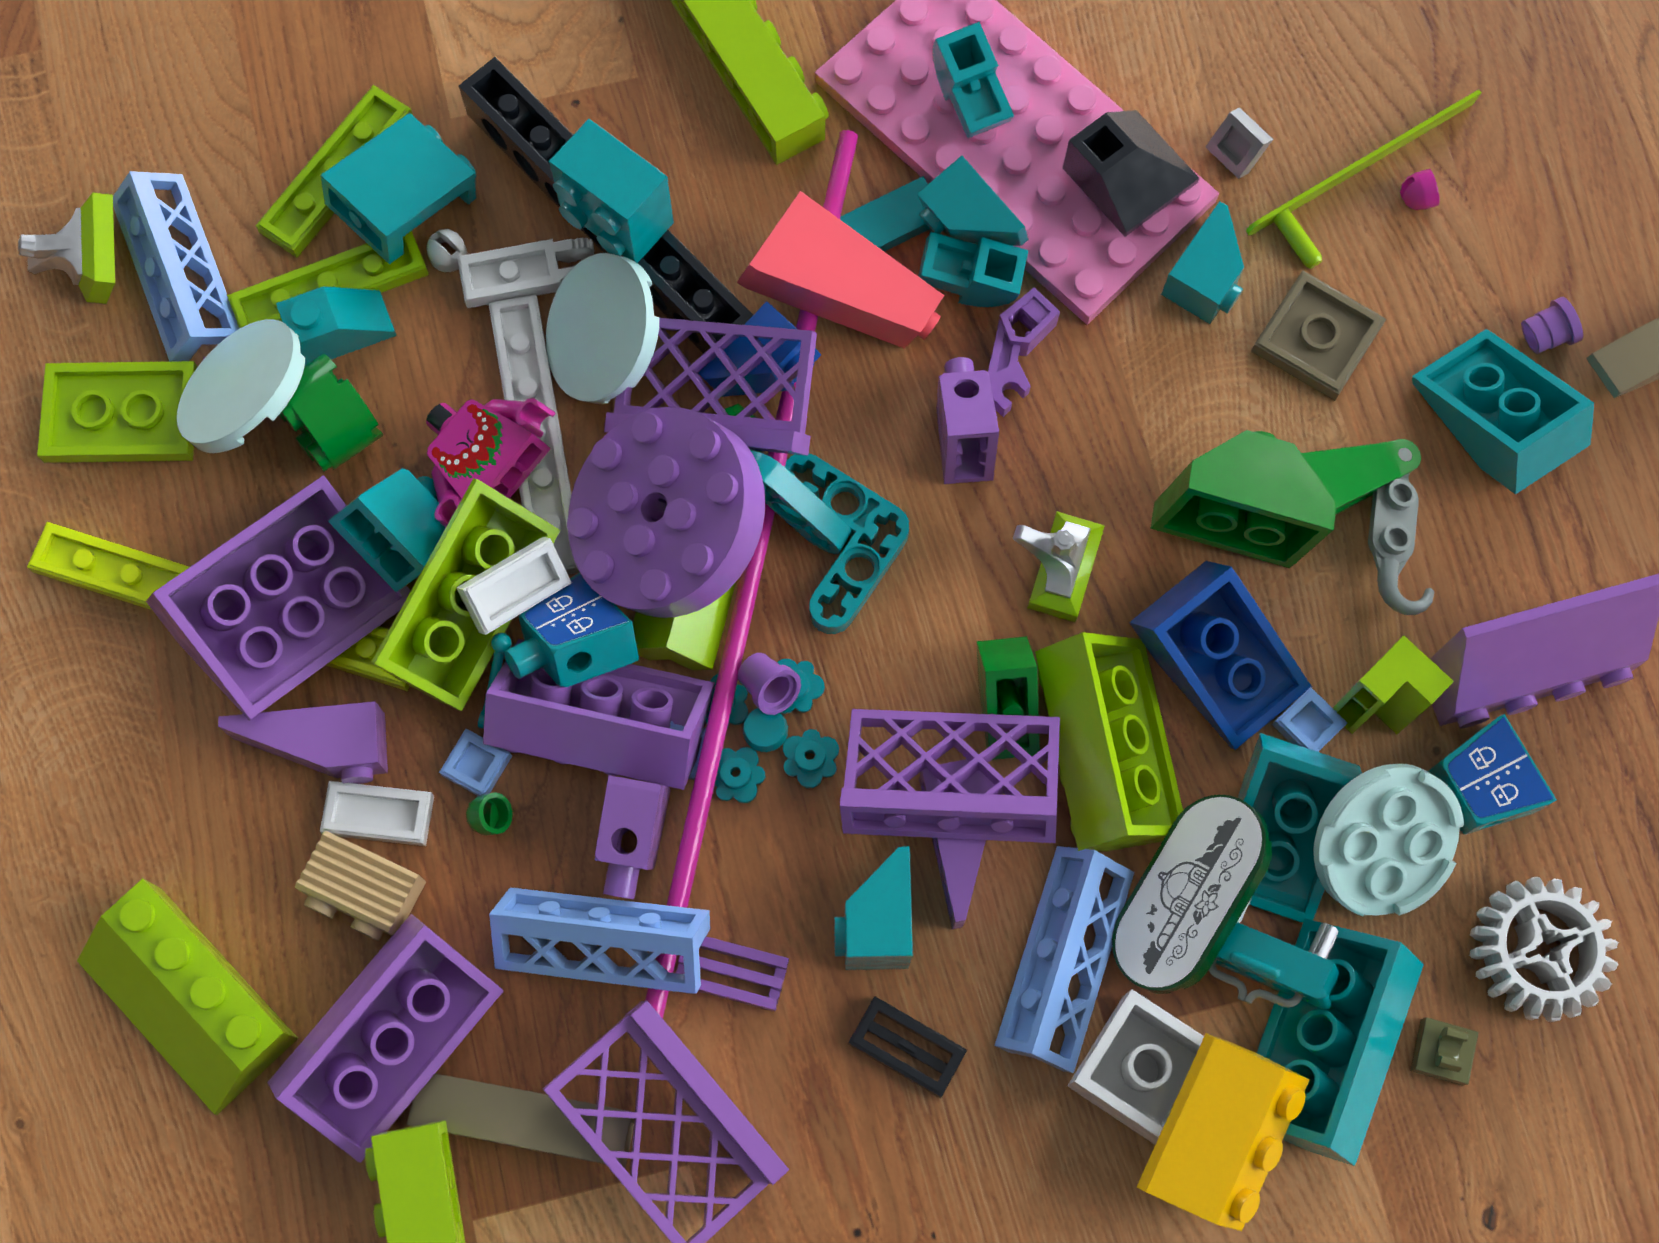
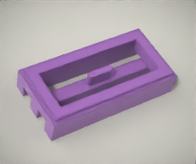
M706 936L699 948L776 969L774 976L699 956L700 969L770 987V992L767 997L701 979V986L698 991L775 1012L789 958ZM680 955L677 972L675 973L684 974L683 956Z

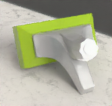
M92 192L82 207L75 209L70 221L57 234L20 235L18 251L19 255L28 257V271L37 274L50 269L63 270L69 275L73 285L79 286L86 302L107 304L115 285L113 195Z
M1057 511L1050 533L1040 532L1025 525L1016 526L1013 540L1025 547L1041 561L1027 608L1076 622L1105 525Z

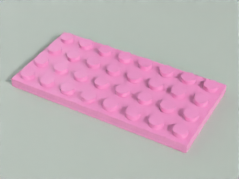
M895 0L815 71V83L918 175L923 176L927 183H930L960 156H963L1025 226L1029 240L1022 246H1015L1029 250L1025 270L1086 325L1217 201L1219 192L1195 172L1199 177L1197 184L1125 237L1063 170L1069 139L1106 112L1124 110L997 0ZM980 22L999 65L995 73L1014 117L1008 123L967 139L951 100L945 101L934 67L933 43L936 38Z

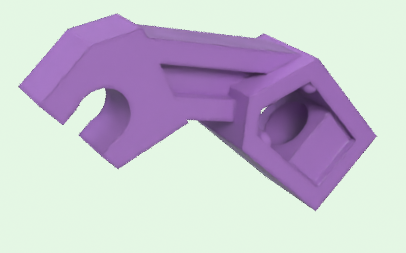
M1035 287L1000 314L988 373L990 374L995 410L1002 417L1011 410L1012 402L1004 397L1002 393L1004 390L1013 389L1022 398H1025L1030 391L1031 385L1019 362H1017L1018 356H1027L1056 327L1060 311ZM1018 320L1030 330L1026 332L1025 337L1015 336V330L1012 329V325Z

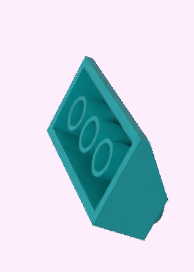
M1305 918L1295 946L1309 951L1322 922ZM1334 926L1338 929L1339 933L1327 959L1335 963L1340 974L1329 996L1331 1007L1322 1010L1303 1001H1300L1293 1007H1283L1274 1003L1257 1053L1309 1079L1304 1091L1306 1098L1303 1109L1291 1121L1283 1140L1304 1150L1355 1166L1424 964L1402 942ZM1278 991L1277 996L1284 999L1292 998V996Z

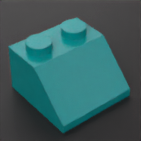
M910 846L898 847L846 901L844 917H835V957L845 956V970L909 968L913 957Z

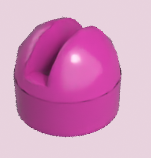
M1431 169L1415 172L1408 176L1401 184L1400 195L1407 207L1413 210H1425L1439 206V190Z

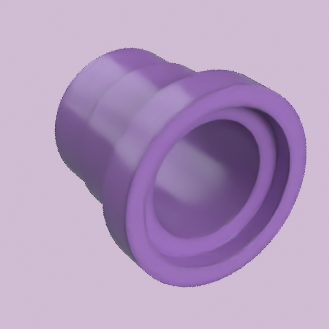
M1559 297L1551 301L1549 308L1521 322L1524 338L1530 349L1536 354L1547 349H1553L1564 343L1573 345L1583 339L1580 319L1574 307L1565 297Z
M755 653L749 656L741 664L738 671L739 682L752 695L755 706L765 714L774 715L783 712L792 705L800 692L801 680L799 675L789 666L779 665L764 653Z

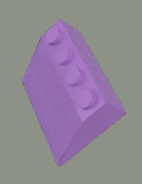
M324 475L157 589L146 600L147 604L178 644L249 721L399 612L411 592L407 585L398 592H395L328 522L347 505Z
M1659 574L1462 628L1430 659L1454 681L1432 704L1439 725L1443 726L1458 722L1460 729L1467 728L1489 720L1488 713L1505 708L1508 715H1513L1536 707L1538 705L1536 699L1553 695L1555 701L1559 702L1585 693L1586 689L1584 686L1601 681L1603 688H1609L1632 680L1634 677L1631 671L1648 660L1659 619Z

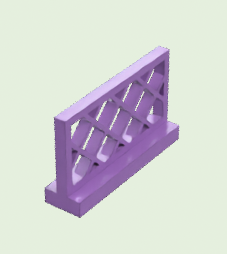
M659 318L658 335L664 344L654 352L651 362L644 373L658 394L644 407L630 406L632 387H627L616 396L614 413L606 412L604 432L608 433L629 417L646 410L658 408L664 402L668 407H679L672 395L691 379L705 397L691 410L731 430L750 450L808 456L811 436L806 435L805 430L817 333L810 330ZM666 330L678 332L674 336L670 337ZM693 332L700 333L711 348L693 364H690L678 348V345ZM712 334L725 336L717 342ZM739 336L747 337L758 352L737 369L724 352V349ZM758 338L772 340L764 346ZM786 340L801 342L799 362L784 373L770 354ZM671 352L685 371L665 387L652 368ZM718 356L731 375L711 392L698 375V372ZM765 360L778 380L760 396H757L744 377ZM797 377L795 388L791 381ZM738 383L751 400V403L738 415L731 416L727 414L718 399ZM784 387L794 399L792 421L775 420L764 405ZM711 406L717 414L703 412ZM758 410L764 419L751 418L750 416Z
M852 709L844 788L841 789L840 799L843 834L1056 843L1060 717ZM862 726L884 727L892 737L873 750L861 738ZM922 729H936L945 739L925 752L911 737ZM974 731H987L997 741L978 754L963 739ZM1026 733L1049 734L1048 745L1034 756H1030L1016 741ZM903 745L917 760L900 773H897L883 758ZM955 747L970 762L951 776L936 760ZM1007 749L1022 765L1004 778L988 762ZM861 752L865 757L859 761V753ZM1046 760H1048L1047 770L1041 766ZM872 766H875L889 780L878 789L856 788L857 778ZM927 768L942 783L930 792L916 791L907 782ZM979 770L995 786L984 794L967 792L960 784ZM1032 772L1047 786L1046 796H1023L1013 786Z
M640 1001L625 1014L621 1021L543 1088L544 1092L671 1243H706L768 1184L773 1185L789 1171L788 1167L648 1001ZM625 1032L640 1048L638 1072L607 1070L609 1046ZM601 1054L600 1070L584 1069ZM647 1057L661 1074L646 1073ZM576 1075L599 1076L596 1109L573 1108L559 1090ZM607 1077L638 1079L635 1112L604 1110ZM645 1079L667 1080L674 1088L673 1114L643 1112ZM682 1100L685 1101L695 1115H681ZM580 1115L596 1116L594 1131ZM603 1117L634 1118L632 1152L609 1150L601 1141ZM642 1119L673 1121L670 1154L640 1152ZM681 1121L702 1122L710 1131L709 1156L678 1154ZM718 1142L731 1157H717ZM616 1158H631L630 1174ZM639 1159L670 1161L667 1194L645 1193L637 1184ZM678 1161L708 1163L706 1196L675 1194ZM716 1163L738 1165L751 1182L735 1197L714 1196ZM651 1200L666 1201L665 1216ZM674 1203H705L703 1227L685 1241L673 1227ZM713 1204H726L712 1217Z

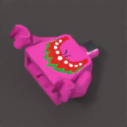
M529 398L526 401L493 399L485 405L470 399L464 403L458 412L446 403H440L435 406L426 419V425L438 435L427 449L428 457L435 464L431 473L439 502L435 510V518L445 528L447 527L473 478L482 481L510 499L550 451L551 448L539 439L544 434L540 430V426L546 417H554L556 413L535 398Z

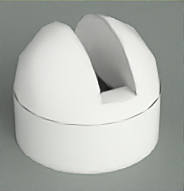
M450 229L436 231L427 242L429 260L437 270L442 272H452L459 269L457 257L467 255L463 239L458 233ZM446 242L456 252L451 256L441 243Z

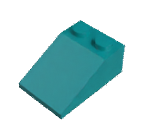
M1488 329L1480 332L1412 376V384L1479 468L1515 495L1591 445L1594 402Z
M1262 733L1259 734L1238 798L1252 806L1264 818L1268 826L1269 840L1272 842V858L1268 870L1253 894L1249 905L1302 923L1305 918L1314 919L1325 890L1318 878L1314 863V842L1317 828L1326 808L1335 795L1352 779L1362 774L1359 765Z

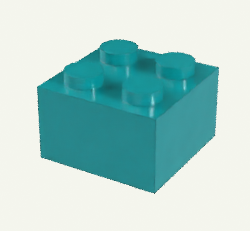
M588 119L549 160L554 180L553 188L557 193L560 204L559 212L575 228L582 229L584 226L594 233L599 244L608 253L618 256L623 255L638 263L674 223L668 177L591 119Z

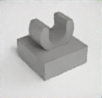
M1239 107L1228 114L1206 145V148L1239 179L1251 171L1273 141V138Z

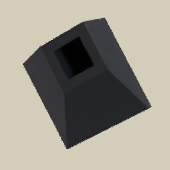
M1137 110L1106 112L1069 139L1063 163V170L1125 237L1199 181V177Z

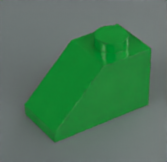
M1028 637L976 641L978 686L982 714L1039 716L1038 671ZM985 731L986 746L988 748L997 740L989 732ZM1026 733L1016 741L1030 756H1034L1040 751V740L1037 733ZM1005 749L992 760L1016 757Z

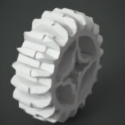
M1532 877L1526 881L1525 887L1519 881H1514L1506 886V894L1500 891L1493 893L1489 897L1492 908L1483 907L1478 910L1477 917L1485 926L1472 928L1469 935L1475 940L1483 942V946L1470 950L1469 956L1476 960L1484 959L1486 967L1476 971L1475 977L1485 979L1491 976L1495 983L1489 987L1488 996L1495 998L1506 993L1505 1010L1513 1012L1523 1005V1013L1528 1020L1538 1019L1541 1013H1543L1548 1022L1560 1020L1562 1013L1569 1018L1581 1015V1005L1589 1008L1599 1002L1596 991H1606L1612 985L1602 972L1614 971L1619 964L1612 958L1605 956V952L1616 949L1619 942L1611 938L1604 939L1602 931L1611 927L1612 921L1608 919L1596 921L1593 916L1598 910L1600 902L1593 900L1584 905L1580 904L1582 888L1573 887L1564 894L1562 880L1553 879L1544 886L1540 877ZM1538 909L1556 915L1570 929L1562 930L1556 928L1550 923L1546 914L1540 915ZM1515 917L1518 925L1514 927L1518 935V945L1513 952L1508 954L1507 932L1511 921ZM1544 941L1546 944L1555 941L1561 942L1559 946L1550 949V952L1543 957L1540 954L1530 958L1526 957V953L1537 949L1536 946ZM1578 944L1579 965L1573 980H1571L1569 974L1573 970L1570 966L1569 955L1572 948ZM1526 968L1537 975L1541 984L1547 983L1550 991L1533 986L1522 978L1516 969Z

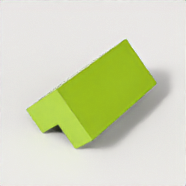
M736 582L713 603L687 615L660 618L636 612L633 629L638 655L648 660L669 659L690 670H713Z
M1403 635L1347 692L1333 709L1347 722L1344 727L1351 734L1373 714L1381 719L1393 732L1398 734L1430 707L1454 681Z

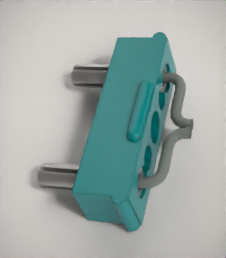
M1248 903L1210 967L1209 972L1211 975L1236 986L1239 990L1237 998L1249 1004H1252L1254 999L1261 997L1283 1007H1293L1300 1001H1303L1322 1010L1329 1009L1331 1007L1329 996L1340 973L1335 963L1328 960L1327 957L1339 933L1338 929L1333 925L1329 926L1327 923H1322L1309 951H1306L1241 924V920L1249 906ZM1215 964L1292 996V998L1284 999L1261 989L1253 990L1247 995L1246 986L1241 980L1219 971Z

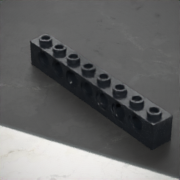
M494 57L458 85L466 113L560 207L557 193L553 188L554 180L549 160L573 134ZM583 226L581 230L603 253H608L599 244L597 236ZM669 230L663 234L638 262L652 281V285L649 288L653 303L669 319L744 325L753 316ZM693 332L687 337L703 354L711 348L700 333ZM712 334L717 342L725 336Z

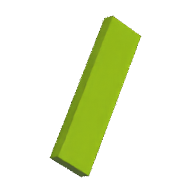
M373 85L256 224L259 233L298 258L334 214L324 202L321 174L408 113L413 115L411 108Z
M412 231L403 236L404 254L391 264H388L366 243L227 295L239 328L266 319H275L282 322L276 303L322 286L380 290L382 293L428 276V270Z

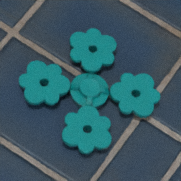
M787 658L777 662L779 665L789 666L799 675L801 680V688L796 700L790 707L778 714L768 715L759 708L749 713L748 707L744 703L748 697L747 689L743 685L736 686L728 726L729 723L739 725L744 722L743 737L750 747H742L736 752L730 748L722 750L714 786L717 787L716 794L720 800L729 801L734 797L740 803L753 801L758 791L756 785L763 783L766 778L764 769L758 766L759 757L755 750L770 752L776 750L782 744L783 753L787 758L784 762V771L788 776H797L798 782L803 787L815 788L821 783L823 777L830 778L835 775L837 766L833 760L839 754L837 741L831 737L821 738L820 733L815 729L806 730L802 737L791 736L787 738L788 723L782 715L792 712L795 708L801 713H806L813 706L812 700L818 699L823 695L825 690L824 681L820 676L814 674V666L811 662L801 661L796 664L795 661ZM716 674L715 676H713L712 679L710 680V682H714L715 685H714V690H713V694H712L710 706H709V709H708L709 712H708L706 724H707L708 718H709V713H710V709H711V704H712V700H713V695H714V691H715V686H716L718 674ZM812 753L815 757L812 760H808L806 755ZM735 770L740 771V775L737 777L732 776Z

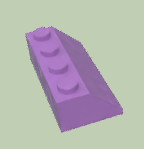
M518 639L515 646L524 642V640ZM505 661L486 692L483 744L502 748L512 753H524L550 759L560 764H572L599 770L608 775H620L684 790L697 760L702 740L701 734L703 728H705L715 683L629 664L569 687H559L543 668L518 679ZM670 723L684 726L683 731L670 729Z
M410 914L267 1083L277 1100L361 1163L365 1158L366 1148L372 1147L371 1136L387 1132L504 990L418 918Z

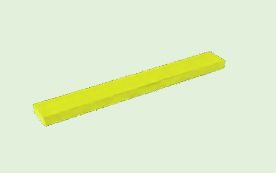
M47 522L27 568L34 573L152 610L146 602L150 595L184 572L189 566ZM380 626L326 664V666L408 691L410 687L371 663L389 629Z

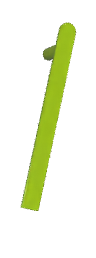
M1478 89L1252 223L1246 229V233L1249 236L1253 235L1270 224L1275 223L1305 267L1309 269L1314 268L1322 262V255L1291 212L1472 106L1482 92Z

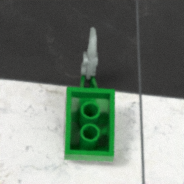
M1245 430L1194 459L1154 502L1150 529L1291 568L1334 530L1335 515L1373 496L1368 545L1378 571L1377 583L1380 595L1389 607L1404 615L1422 613L1433 602L1434 590L1431 588H1427L1422 598L1418 601L1407 600L1398 589V576L1414 551L1419 503L1418 494L1409 482V474L1420 465L1421 453L1418 447L1407 439L1301 453L1295 444L1276 439L1271 433Z

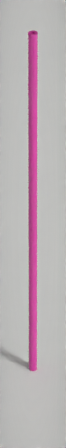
M842 130L839 133L823 208L839 219L858 140V135L850 130ZM800 309L796 328L798 330L815 332L818 316ZM787 390L781 392L775 420L792 421L794 399ZM768 452V456L777 460L785 467L788 454ZM766 503L763 528L758 545L748 566L739 579L667 906L688 908L738 682V671L742 664L775 511ZM661 953L655 960L668 972L673 973L677 955ZM648 988L645 1001H648L663 1019L669 991Z

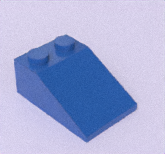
M1205 561L1129 622L1158 665L1230 748L1234 750L1312 687L1232 566Z

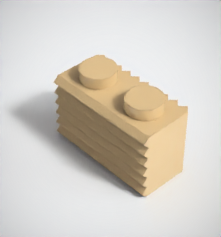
M325 831L321 836V840L317 843L316 849L312 852L310 860L306 863L305 869L301 872L300 879L296 882L295 888L308 896L303 905L331 919L337 910L355 918L350 926L352 929L379 941L383 932L393 936L408 918L426 881L420 875Z

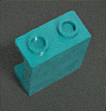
M408 113L321 174L325 205L388 264H391L404 254L403 236L458 196L467 204L476 199V171L470 161L461 154L456 155L443 143L442 138L432 126H424L411 113Z

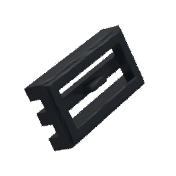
M876 996L872 999L848 1042V1045L939 1098L943 1096L967 1052V1049ZM877 1013L882 1014L951 1054L952 1056L948 1064L873 1021ZM869 1031L941 1073L942 1075L938 1082L863 1039L866 1032Z

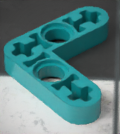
M751 451L762 475L765 503L811 544L826 552L839 554L852 532L847 523L781 463L766 454Z
M810 453L808 456L792 455L787 459L785 468L794 476V471L802 474L808 468L812 470L813 482L823 489L826 486L827 480L832 481L826 488L822 501L846 522L852 531L849 535L852 538L810 599V619L812 624L823 633L838 634L845 631L851 625L904 548L909 536V520L906 513L899 507L819 457ZM805 481L803 484L819 497V488ZM841 492H849L857 497L860 505L854 513L841 515L833 510L831 506L832 498ZM891 520L896 523L895 533L898 536L895 537L888 534L879 546V553L886 555L882 558L871 547L878 536V526L876 523L886 525ZM862 557L872 563L874 572L867 580L855 581L846 574V564L851 559ZM837 580L848 591L841 601L840 611L843 616L840 617L833 614L829 619H825L822 617L823 607L821 603L831 604L836 599L840 586L833 583ZM851 593L857 594L858 597L854 598Z

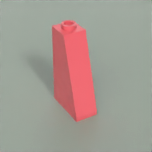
M801 191L737 281L738 284L748 290L904 349L917 336L925 340L941 318L935 312V309L945 296Z

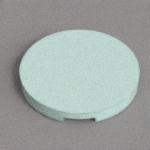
M599 253L585 258L566 275L552 301L546 328L548 362L560 388L574 399L595 404L608 403V401L618 396L627 387L634 388L646 372L653 357L658 339L659 317L654 316L653 301L649 288L652 285V281L646 271L629 258L610 253Z
M266 319L248 324L220 342L194 371L182 393L177 410V426L181 435L203 452L221 453L243 445L244 438L242 436L254 429L266 417L274 421L292 398L303 374L305 357L300 353L299 336L285 323L275 319Z
M1408 764L1379 766L1352 779L1331 800L1317 828L1314 842V863L1318 878L1324 889L1342 906L1360 916H1377L1396 913L1400 916L1424 904L1440 890L1457 864L1453 861V857L1458 844L1460 827H1463L1464 821L1456 796L1443 781L1424 769Z

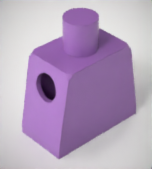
M953 358L945 363V373L940 375L938 379L936 409L944 484L991 481L994 478L999 428L990 374L985 370L974 371V363L969 358Z
M608 776L595 851L596 861L609 863L603 894L634 899L640 869L654 870L671 788L650 782ZM629 830H632L637 836L636 849L631 853L625 852L621 847L622 836Z

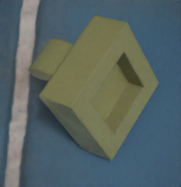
M1428 1017L1421 1019L1410 1071L1461 1086L1468 1085L1479 1032Z

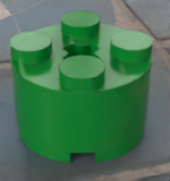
M324 353L304 366L303 374L295 393L278 415L283 422L287 421L295 432L300 429L302 433L295 437L297 443L312 462L315 461L323 472L329 468L335 470L383 436V433L376 428L379 424L361 396L347 378L345 380L342 378L337 379L332 372L337 366Z

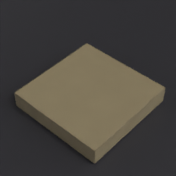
M1302 270L1255 342L1251 352L1335 401L1385 323L1386 318Z

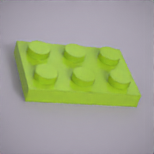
M194 361L45 363L37 456L44 463L193 461L194 445L187 441L179 432L177 410L182 393L198 366Z

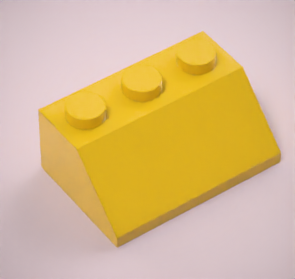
M1206 1033L1142 1173L1137 1188L1213 1224L1242 1231L1245 1223L1250 1221L1257 1212L1260 1203L1259 1192L1268 1172L1275 1168L1281 1158L1283 1151L1282 1141L1291 1121L1303 1109L1306 1098L1304 1091L1309 1079L1256 1052Z

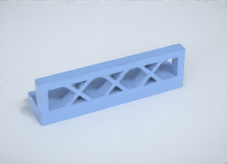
M130 171L113 195V208L169 361H189L201 345L219 344L240 328L183 175ZM154 189L171 190L177 206L176 209L173 210L158 199ZM170 225L189 238L192 246L190 251L172 239L168 229ZM185 266H188L204 278L207 286L205 291L187 280L183 270ZM203 307L216 316L222 328H205L199 309Z
M1057 846L994 1046L1009 1053L1036 1058L1062 1071L1074 1073L1112 949L1114 926L1125 905L1135 872L1096 850L1083 849L1078 851V848ZM1105 872L1113 876V881L1108 897L1102 901L1099 886ZM1093 923L1096 936L1092 948L1086 951L1083 938L1087 926ZM1077 973L1080 989L1077 998L1071 1001L1068 987L1071 977ZM1062 1024L1065 1038L1060 1054H1057L1049 1049L1055 1029Z
M510 887L489 914L495 969L696 994L701 986L699 947L710 930L709 910ZM508 935L522 936L536 951L532 955L510 953ZM559 941L572 942L586 957L581 961L568 960L554 945ZM610 947L623 948L637 963L631 968L617 966L604 952ZM661 953L683 956L684 974L668 972L655 958Z

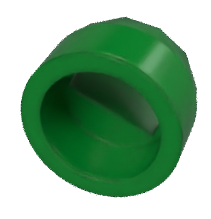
M497 792L479 795L468 804L466 819L470 828L481 835H495L505 832L511 825L513 818L512 806L509 800Z

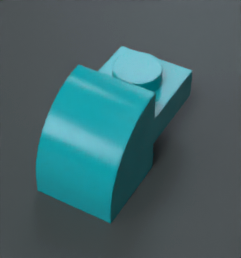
M980 22L936 38L933 43V61L937 79L945 101L951 100L967 139L1010 122L1014 114L995 73L999 65Z
M930 232L925 242L918 277L934 288L959 294L958 303L976 307L1003 306L1013 302L1020 294L1029 250L984 237L976 245Z

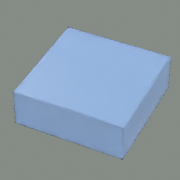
M1310 687L1272 726L1290 743L1319 752L1347 722Z
M465 729L439 773L444 778L479 796L491 793L512 755L502 748L483 744V737Z

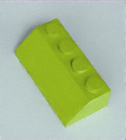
M473 478L371 663L429 697L462 711L495 652L491 646L493 636L498 633H505L511 620L486 635L479 633L456 587L542 537L550 538L554 544L561 530L482 481Z
M1082 632L1035 651L1039 668L1038 678L1044 691L1049 717H1060L1058 758L1060 780L1065 788L1071 816V831L1076 839L1078 851L1083 849L1113 851L1162 842L1178 815L1183 811L1145 645L1141 639Z
M143 878L101 915L77 959V962L215 1115H218L298 1039L160 887Z

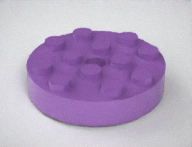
M660 407L629 417L610 430L594 445L574 484L569 505L567 528L570 548L578 570L589 586L600 596L614 604L640 614L660 618L678 617L696 612L710 605L733 586L754 555L765 516V490L762 475L752 452L735 433L698 412L680 407Z

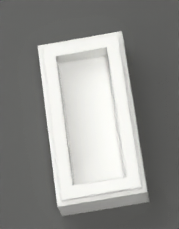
M542 537L456 588L479 633L486 635L570 585L572 582L551 539Z
M329 781L320 832L323 834L325 831H328L338 837L426 846L434 795L432 792Z

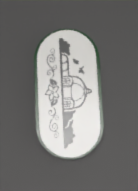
M1211 795L1201 798L1187 806L1178 815L1120 912L1113 930L1112 948L1115 961L1123 975L1135 985L1152 993L1168 994L1171 993L1169 991H1176L1180 988L1187 989L1198 983L1212 966L1265 876L1272 858V842L1269 840L1268 826L1262 815L1245 801L1230 795Z

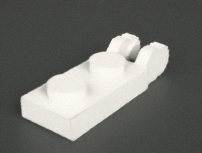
M583 237L557 242L549 239L457 257L467 308L488 305L489 302L557 292L560 284L573 268L559 269L557 260L570 263L594 254L593 241Z

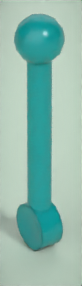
M505 633L496 634L491 641V646L495 652L487 691L502 668L504 651L510 649L512 645L511 638ZM485 701L477 724L482 729H484Z

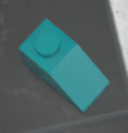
M960 156L917 193L924 208L919 215L932 232L940 234L944 231L948 237L973 244H978L982 237L1012 246H1022L1029 240L1023 223L963 156Z
M1221 201L1218 202L1168 274L1161 293L1162 296L1208 324L1212 323L1220 310L1228 314L1243 291V288L1238 286L1237 283L1244 269V264L1228 205Z
M322 286L276 303L282 322L299 336L300 353L305 357V365L323 353L330 359H334L397 336L380 290Z

